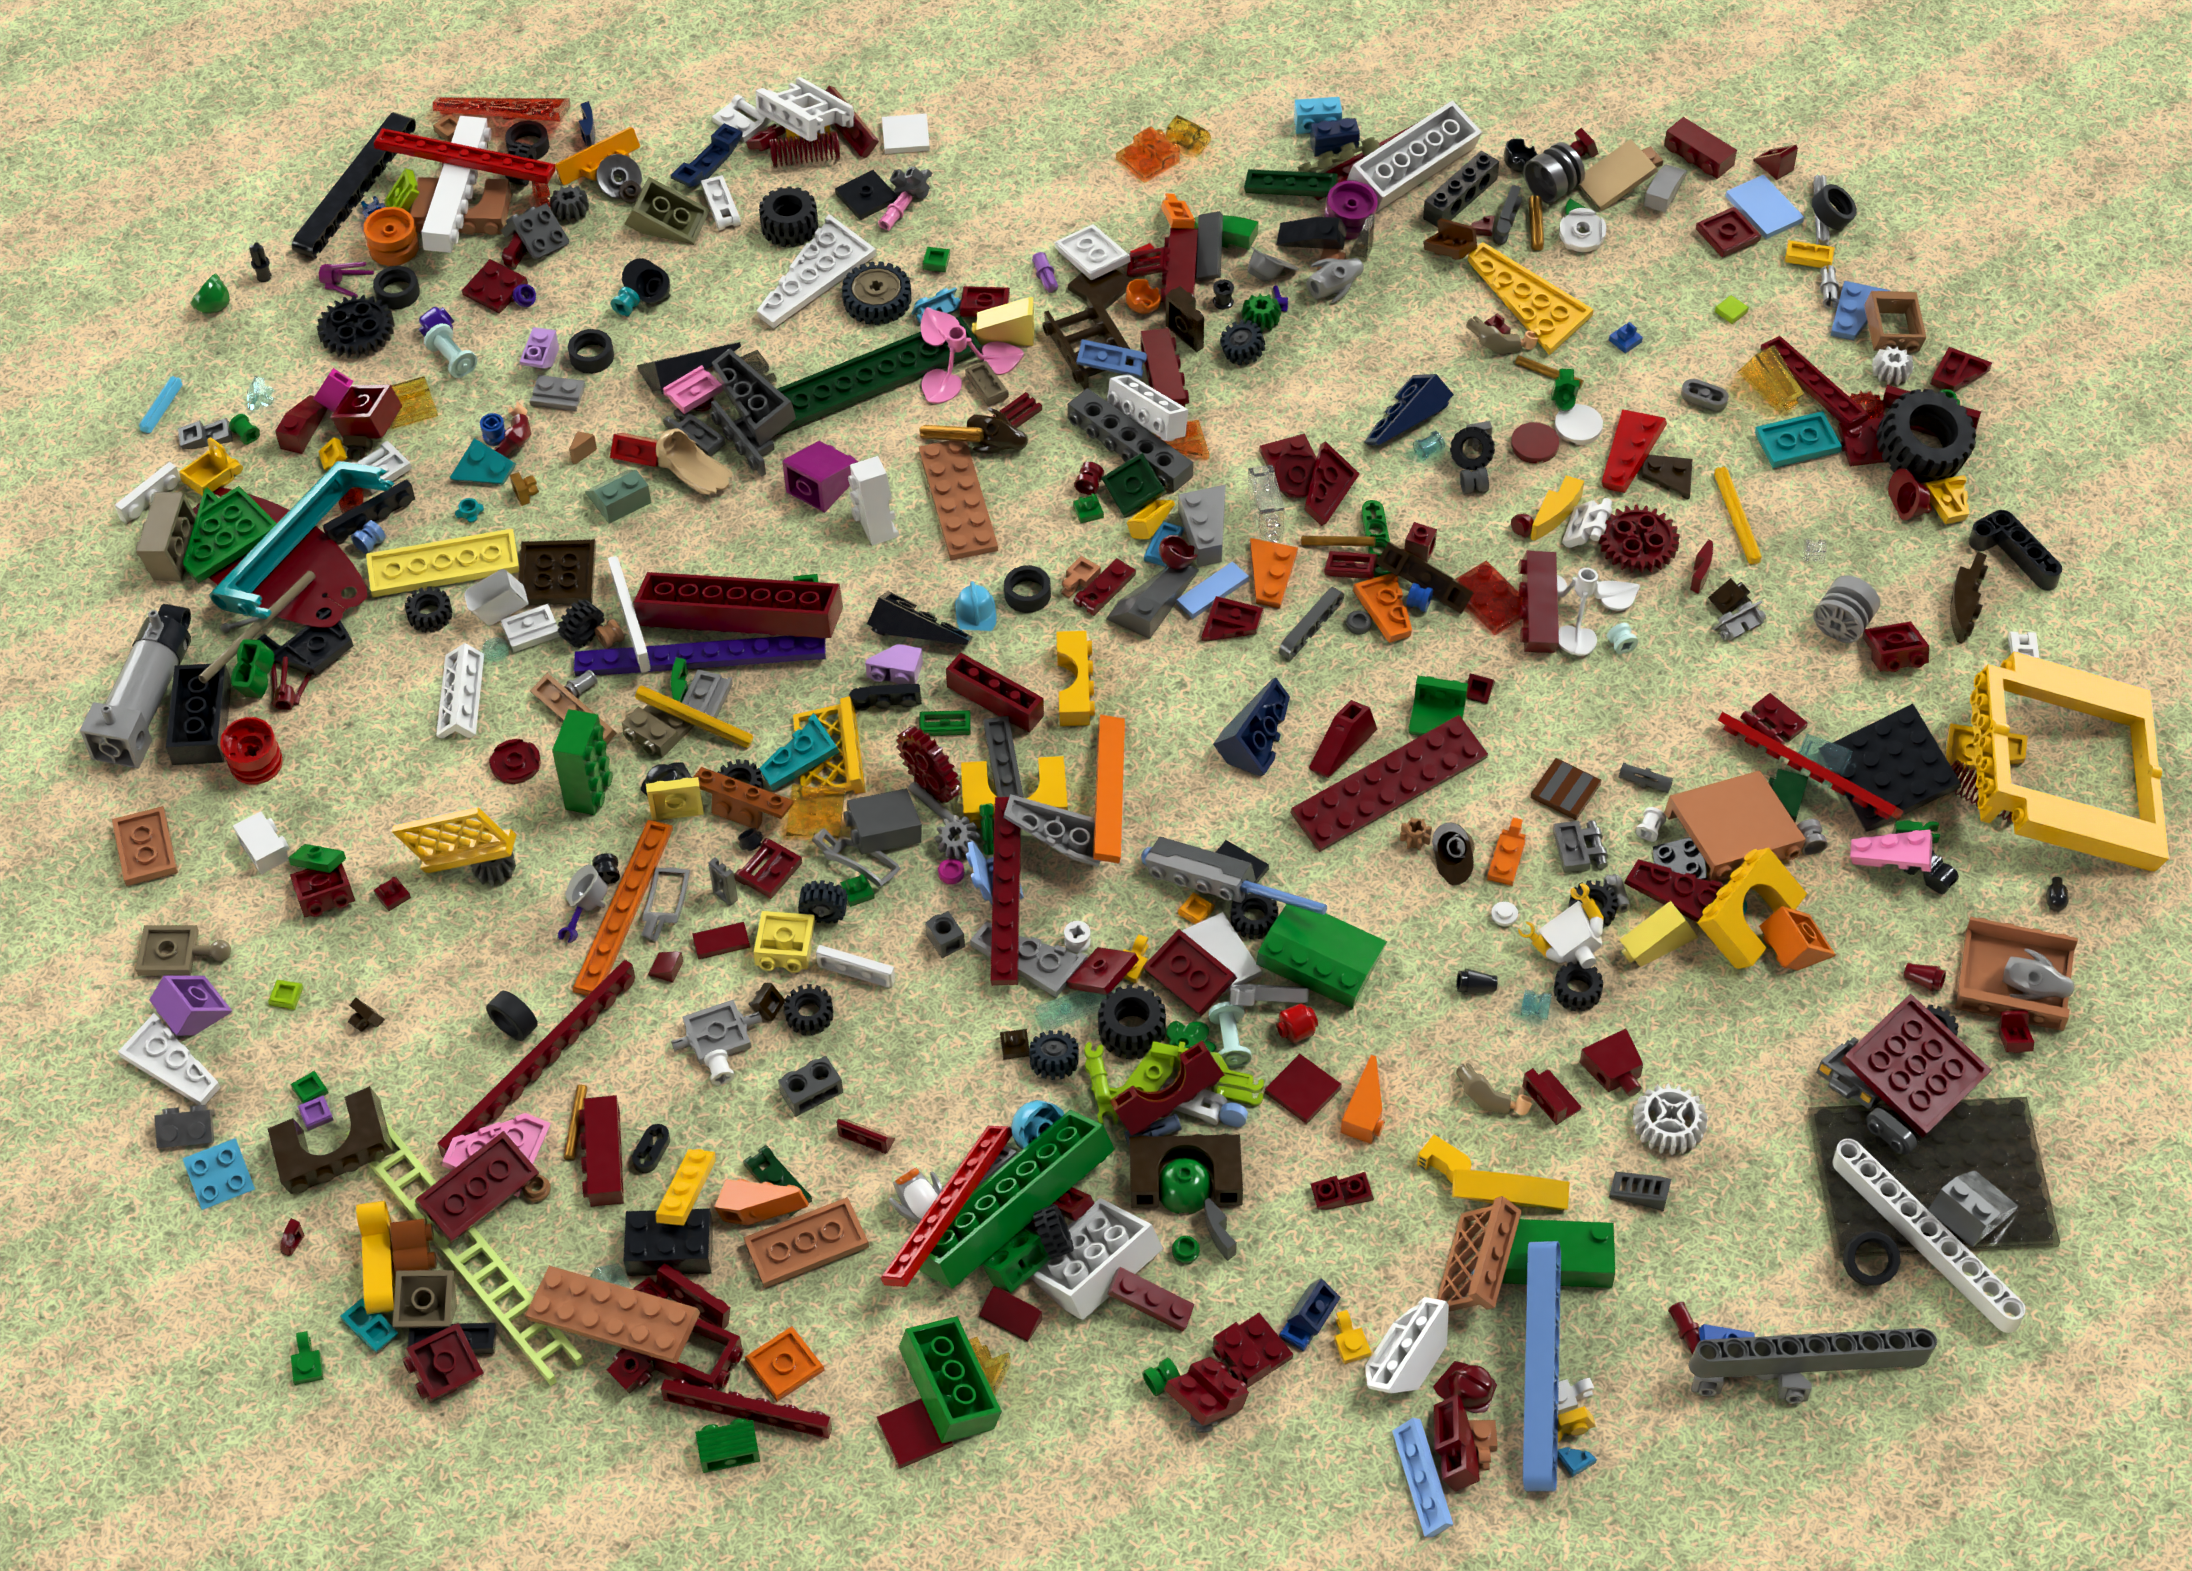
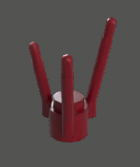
M287 656L283 657L279 687L277 684L276 664L273 663L271 668V703L278 710H291L294 705H299L300 697L312 674H306L295 694L294 688L286 684Z

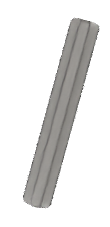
M1817 174L1814 177V195L1827 185L1825 175ZM1815 214L1816 244L1828 246L1830 240L1829 227L1823 224Z

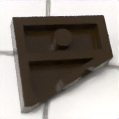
M1648 455L1643 463L1642 478L1652 483H1657L1668 491L1672 489L1682 494L1684 499H1690L1693 459Z

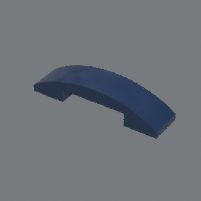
M724 123L711 135V144L690 164L683 162L671 174V179L688 187L696 186L701 183V180L708 179L730 157L739 143L743 132Z

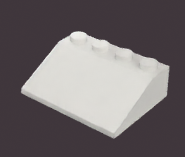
M1099 1198L1082 1217L1068 1225L1074 1250L1058 1258L1051 1259L1029 1278L1065 1311L1084 1320L1110 1297L1107 1293L1114 1274L1119 1267L1136 1274L1161 1252L1163 1247L1152 1224Z

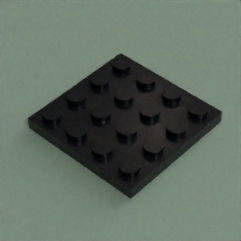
M1914 704L1904 707L1820 748V753L1832 772L1904 811L1901 816L1961 788V782ZM1846 792L1845 796L1866 832L1896 819L1891 816L1887 820L1874 813L1877 808L1868 804L1867 808L1852 801L1854 795Z

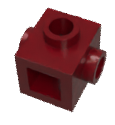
M624 1348L615 1354L612 1359L614 1362L606 1369L629 1394L638 1386L640 1388L644 1387L653 1377L651 1373L655 1370L650 1364L652 1361L651 1356Z

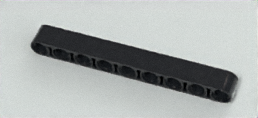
M392 112L294 236L292 241V250L294 252L314 259L318 257L316 256L317 253H321L328 244V239L333 237L341 227V222H345L353 211L351 209L359 204L365 196L363 195L365 191H369L376 182L375 178L383 173L388 166L386 164L391 162L397 154L374 148V140L381 129L410 134L415 131V119Z

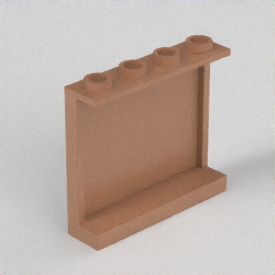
M1760 770L1670 795L1664 811L1669 820L1678 817L1711 869L1707 878L1709 882L1718 879L1724 880L1730 877L1732 872L1744 863L1746 854L1753 849L1760 850L1769 847L1780 861L1793 860L1800 856L1806 841Z
M1970 917L1965 933L1955 1009L1997 1018L2001 1017V1012L2028 1011V1024L2064 1031L2069 1018V997H2045L2036 1001L2010 997V994H2023V992L2002 982L2010 957L2035 960L2024 951L2025 949H2031L2044 955L2059 973L2071 979L2074 950L2078 938L2070 937L2066 934L2045 932L2037 928L2030 929L2015 926L2011 923L1990 921L1986 918Z

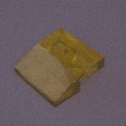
M424 376L391 385L402 404L401 410L391 424L392 429L438 416Z
M792 784L790 799L794 800L788 811L785 836L813 838L815 834L825 828L834 838H839L845 788L821 784L818 788Z

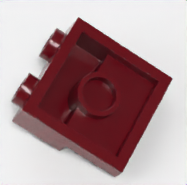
M1911 621L1869 628L1863 631V639L1871 649V660L1880 672H1896L1904 667L1920 668L1924 664L1929 663V645Z
M342 863L330 873L305 869L290 874L304 918L309 916L318 917L324 911L336 907L345 908L349 903L355 901Z
M1260 1312L1240 1325L1235 1322L1213 1337V1353L1219 1361L1225 1360L1230 1367L1231 1376L1236 1380H1242L1247 1388L1293 1359L1291 1350Z
M459 1323L407 1347L405 1350L406 1357L402 1358L408 1373L414 1372L419 1381L415 1384L419 1396L422 1400L427 1398L429 1403L455 1392L457 1388L484 1375Z
M1212 1357L1192 1363L1186 1374L1168 1380L1164 1388L1172 1398L1203 1426L1242 1410L1249 1394L1246 1384L1242 1380L1233 1378L1228 1373L1225 1364L1215 1361Z

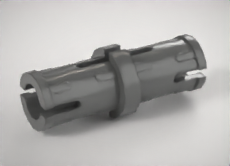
M1624 762L1619 773L1620 779L1623 778L1638 783L1642 788L1647 786L1669 793L1673 782L1672 777L1651 772L1652 769L1650 768L1642 769ZM1635 774L1657 780V782L1635 776Z

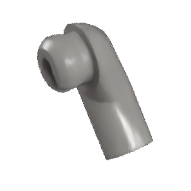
M1616 874L1605 876L1603 884H1608V889L1613 888L1615 891L1614 896L1617 895L1618 911L1621 913L1627 912L1631 906L1622 878Z

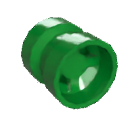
M1167 1357L1160 1361L1157 1367H1149L1142 1371V1376L1153 1395L1158 1396L1165 1392L1164 1388L1167 1381L1180 1376V1373L1173 1361Z

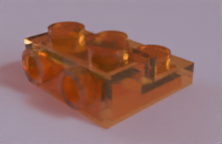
M1150 126L1134 135L1133 143L1118 151L1116 159L1142 182L1146 183L1180 162V148L1176 142L1172 141L1170 143L1161 129L1155 130Z

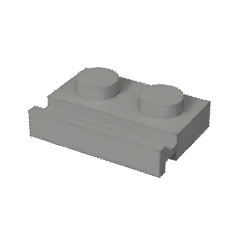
M538 375L532 392L533 396L530 398V405L577 411L585 388V381Z
M698 669L682 703L717 718L733 685L732 678H722L719 674Z

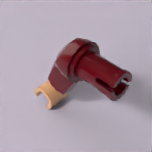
M516 402L514 409L509 407L508 412L513 416L511 427L504 432V439L494 449L506 458L516 447L522 448L532 434L529 420L526 416L527 409L519 402Z

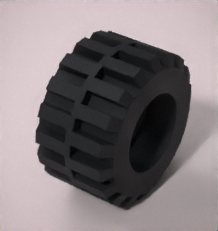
M787 186V188L780 187L776 191H770L769 195H765L762 198L763 201L759 204L762 234L765 235L767 241L772 240L774 245L780 243L781 247H786V244L796 247V243L803 245L805 240L810 241L812 239V235H815L819 224L817 205L814 197L809 195L808 191H802L799 187L795 189L792 186Z
M1127 985L1126 989H1122V987L1115 988L1116 992L1110 991L1106 995V999L1101 1001L1098 1010L1100 1041L1103 1045L1106 1044V1049L1109 1052L1115 1050V1056L1117 1057L1125 1054L1126 1059L1132 1060V1055H1137V1059L1143 1058V1053H1148L1152 1048L1153 1041L1161 1043V1040L1164 1041L1165 1005L1162 1004V999L1158 995L1154 997V991L1151 989L1145 991L1144 986L1138 985V988H1132V985ZM1128 1016L1140 1017L1146 1021L1137 1027H1127L1119 1023L1121 1019Z

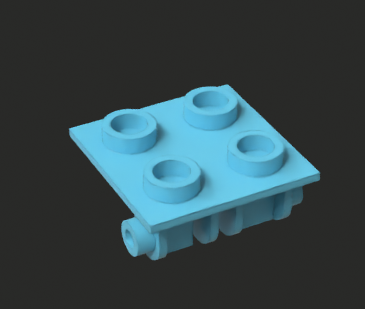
M236 1138L182 1158L202 1210L255 1190Z

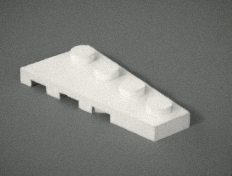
M155 1013L118 1051L122 1059L197 1105H205L220 1089L218 1081L176 1039L171 1030L164 1026Z

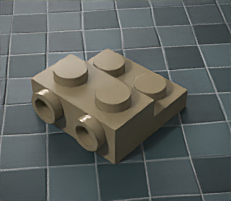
M647 705L644 709L638 706L622 722L623 735L628 741L632 743L636 741L643 746L647 753L650 755L656 754L661 758L695 726L650 705Z

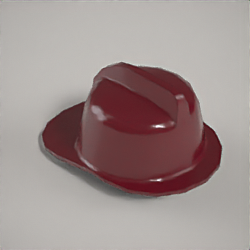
M1896 470L1889 481L1888 494L1899 517L1907 521L1912 517L1931 513L1930 491L1928 488L1918 483L1908 470Z
M1454 1361L1434 1384L1433 1388L1444 1400L1458 1394L1461 1397L1465 1410L1473 1413H1484L1489 1408L1497 1384L1483 1367Z

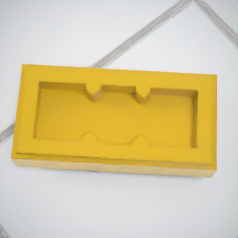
M1788 240L1785 262L1818 268L1826 266V269H1829L1828 265L1832 266L1835 247Z

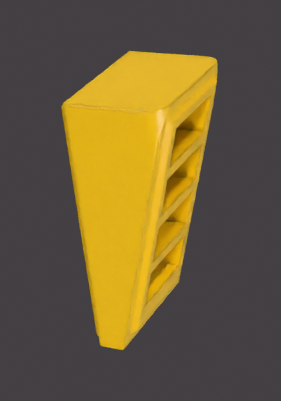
M1155 500L1129 519L1127 525L1131 537L1134 539H1150L1175 506L1174 500Z

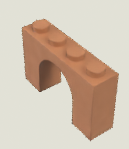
M418 177L417 191H419V195L412 204L410 213L415 222L416 232H422L439 178ZM486 179L482 199L476 206L468 209L467 214L463 215V228L458 230L459 233L502 234L500 230L506 225L512 195L509 179Z

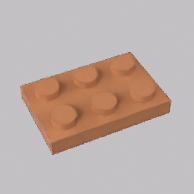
M163 806L112 819L123 879L126 886L178 873L167 816Z

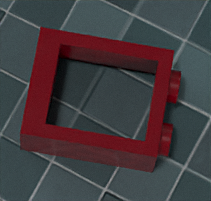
M697 1319L692 1332L726 1345L710 1375L680 1362L675 1364L652 1357L655 1370L675 1379L684 1380L690 1385L699 1387L708 1385L718 1391L720 1388L726 1387L730 1378L729 1371L733 1364L737 1365L740 1362L744 1349L742 1348L740 1336Z

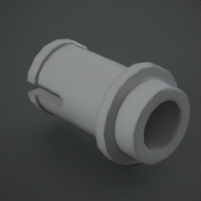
M587 670L575 680H568L567 685L564 687L576 698H580L581 693L597 684L598 680L591 670Z

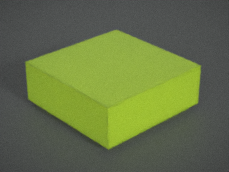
M1730 295L1715 307V313L1729 323L1734 324L1748 313L1749 307Z
M277 979L268 1000L269 1006L295 1010L304 988L302 983Z

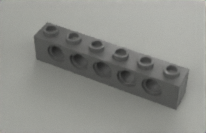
M1086 388L1068 403V419L1072 425L1084 429L1089 437L1101 441L1109 451L1118 453L1125 462L1143 453L1164 489L1167 488L1174 493L1193 477V461L1090 389Z

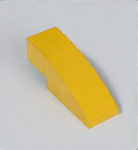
M1566 475L1558 492L1548 490L1532 526V540L1536 541L1547 535L1571 514L1582 497L1583 480Z

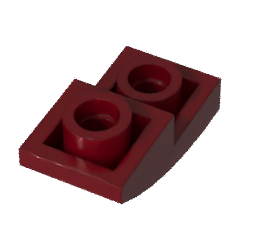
M1366 1172L1340 1180L1335 1175L1310 1184L1318 1210L1334 1209L1374 1200Z

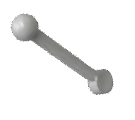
M252 617L232 624L224 623L221 626V630L224 633H228L233 628L253 623L259 618Z

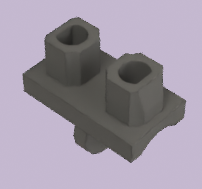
M915 166L909 167L905 173L901 169L893 171L890 182L896 186L894 192L897 196L906 191L916 199H923L928 195L930 189L926 181L933 173L929 169L920 171Z

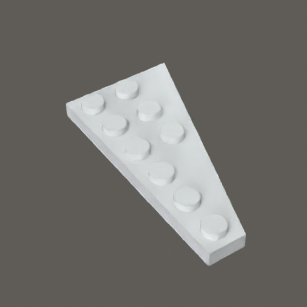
M828 214L824 225L816 230L815 237L804 246L790 265L789 272L786 276L781 277L777 288L769 293L757 309V316L774 329L843 280L849 272L852 273V269L855 267L859 268L861 264L875 257L876 249Z

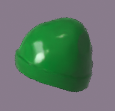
M215 273L193 296L190 304L194 309L202 313L219 312L227 307L230 302L228 289Z

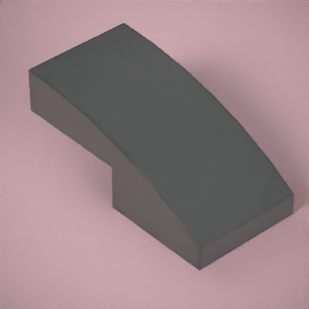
M225 418L204 426L199 420L178 428L181 448L197 449L207 447L208 438H212L220 444L232 442V431L229 429L230 422Z
M1208 1198L1205 1200L1204 1207L1206 1225L1214 1244L1228 1261L1236 1255L1237 1242L1225 1231L1227 1229V1216Z

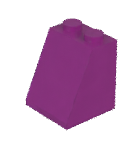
M817 441L782 461L786 492L825 513L850 486L848 476L851 475L850 465L858 461L851 455L838 451L832 445Z

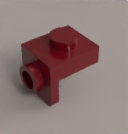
M2028 1011L2001 1012L1999 1036L2006 1052L2022 1053L2034 1051L2035 1042L2028 1028Z

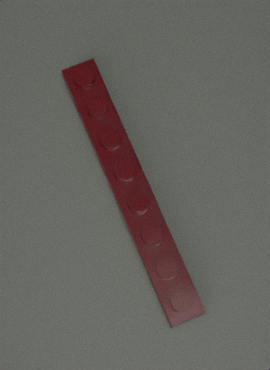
M995 797L991 986L1018 985L1021 828L1003 818L1009 797Z

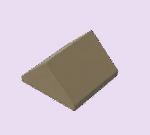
M396 1271L392 1327H450L457 1309L454 1271Z

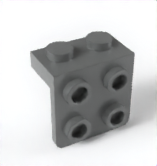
M547 203L537 208L533 206L520 216L517 214L511 216L506 220L507 224L500 230L505 238L517 232L534 259H539L569 244V238Z

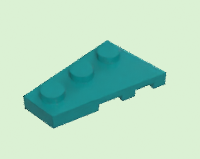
M814 713L808 718L809 722L801 730L797 729L792 734L793 739L785 747H780L759 768L772 791L839 753L838 747Z

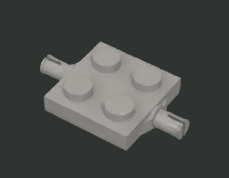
M730 1000L683 1016L686 1036L672 1040L671 1043L674 1051L690 1046L695 1052L699 1064L702 1065L705 1064L704 1057L714 1050H725L729 1056L751 1048L747 1027L762 1022L759 1011L743 1017L738 1011L734 1000Z

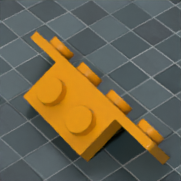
M628 127L556 163L555 169L561 184L567 185L582 176L597 181V169L603 159L613 154H622L629 157L628 153L640 148L634 128Z

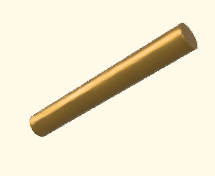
M1520 355L1515 360V364L1553 379L1559 377V370ZM1574 377V380H1580V389L1584 383V380Z
M1368 536L1301 537V545L1375 546L1376 543L1375 537Z
M582 1084L576 1087L564 1153L565 1160H575L581 1127L579 1110L584 1109V1098H586L587 1086Z

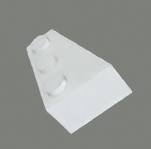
M876 456L851 464V475L848 476V481L853 490L850 492V498L854 505L851 508L854 520L856 522L860 521L872 545L899 537V532L892 520L896 519L895 512L889 509V500L892 497L888 477L879 457Z

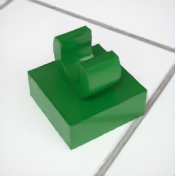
M1091 494L1090 497L1086 498L1079 497L1078 500L1073 501V507L1080 524L1104 518V512L1095 494Z
M863 874L840 882L841 888L845 889L846 894H848L847 901L850 907L875 898L870 883Z

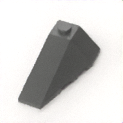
M1169 566L1122 598L1108 615L1107 620L1151 639L1176 604V599L1181 597L1199 569L1192 566L1182 570L1172 569Z

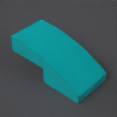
M363 1298L340 1315L341 1320L376 1353L399 1335L380 1313L367 1315Z

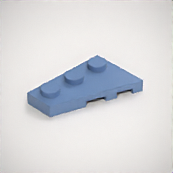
M1844 281L1830 336L1854 341L1868 323L1864 304L1870 292L1891 290Z

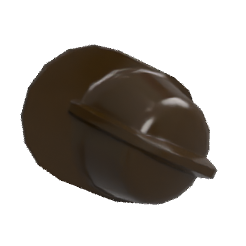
M1453 822L1444 823L1436 829L1432 839L1437 869L1448 884L1460 885L1468 880L1474 868V841L1460 825Z

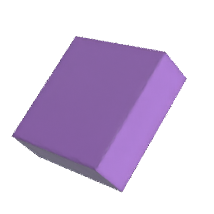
M324 1096L298 1106L308 1131L334 1121Z

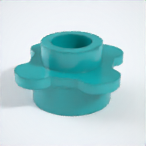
M473 498L463 499L458 505L459 509L455 511V516L467 519L470 523L475 522L478 514L484 511V506L480 503L478 504Z

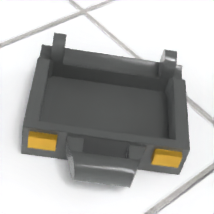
M1853 1037L1850 1041L1847 1040L1845 1044L1839 1045L1822 1059L1816 1073L1829 1081L1828 1086L1846 1099L1852 1097L1868 1109H1872L1882 1099L1841 1061L1844 1055L1859 1042L1857 1038Z

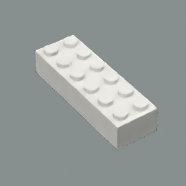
M1452 100L1355 163L1351 168L1347 181H1358L1372 188L1377 195L1378 205L1376 212H1378L1474 149L1482 132Z

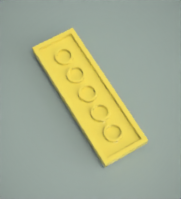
M513 529L366 554L372 598L419 590L422 587L425 589L428 586L436 587L483 579L501 569H505L510 574L519 572V561Z

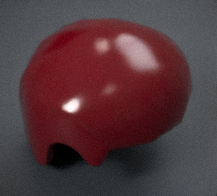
M1168 535L1159 545V554L1162 561L1172 569H1185L1198 556L1197 554L1194 555L1195 547L1188 545L1185 540L1177 535Z

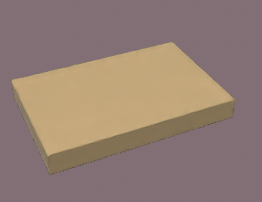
M1630 139L1586 170L1585 179L1579 186L1596 206L1603 211L1657 173L1658 170L1634 141Z

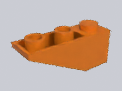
M726 1179L714 1208L725 1222L751 1225L806 1208L809 1203L801 1189L793 1185L778 1186L769 1182L754 1183L745 1179Z

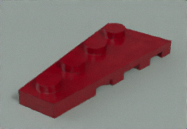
M1640 859L1637 860L1624 883L1663 905L1671 901L1683 916L1696 923L1703 916L1704 908L1713 903L1717 898L1716 893L1723 887L1722 882L1715 880L1709 882L1696 878V875L1685 873L1684 875L1672 871L1669 867Z

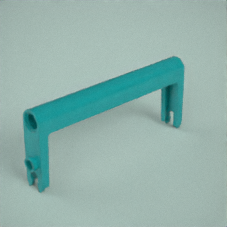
M337 461L209 594L213 603L224 611L267 619L272 613L271 610L260 608L259 605L262 603L261 596L251 594V592L352 487L388 491L395 483L380 478L387 471L375 466Z

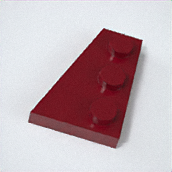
M1326 441L1320 444L1304 508L1321 526L1329 521L1360 475Z

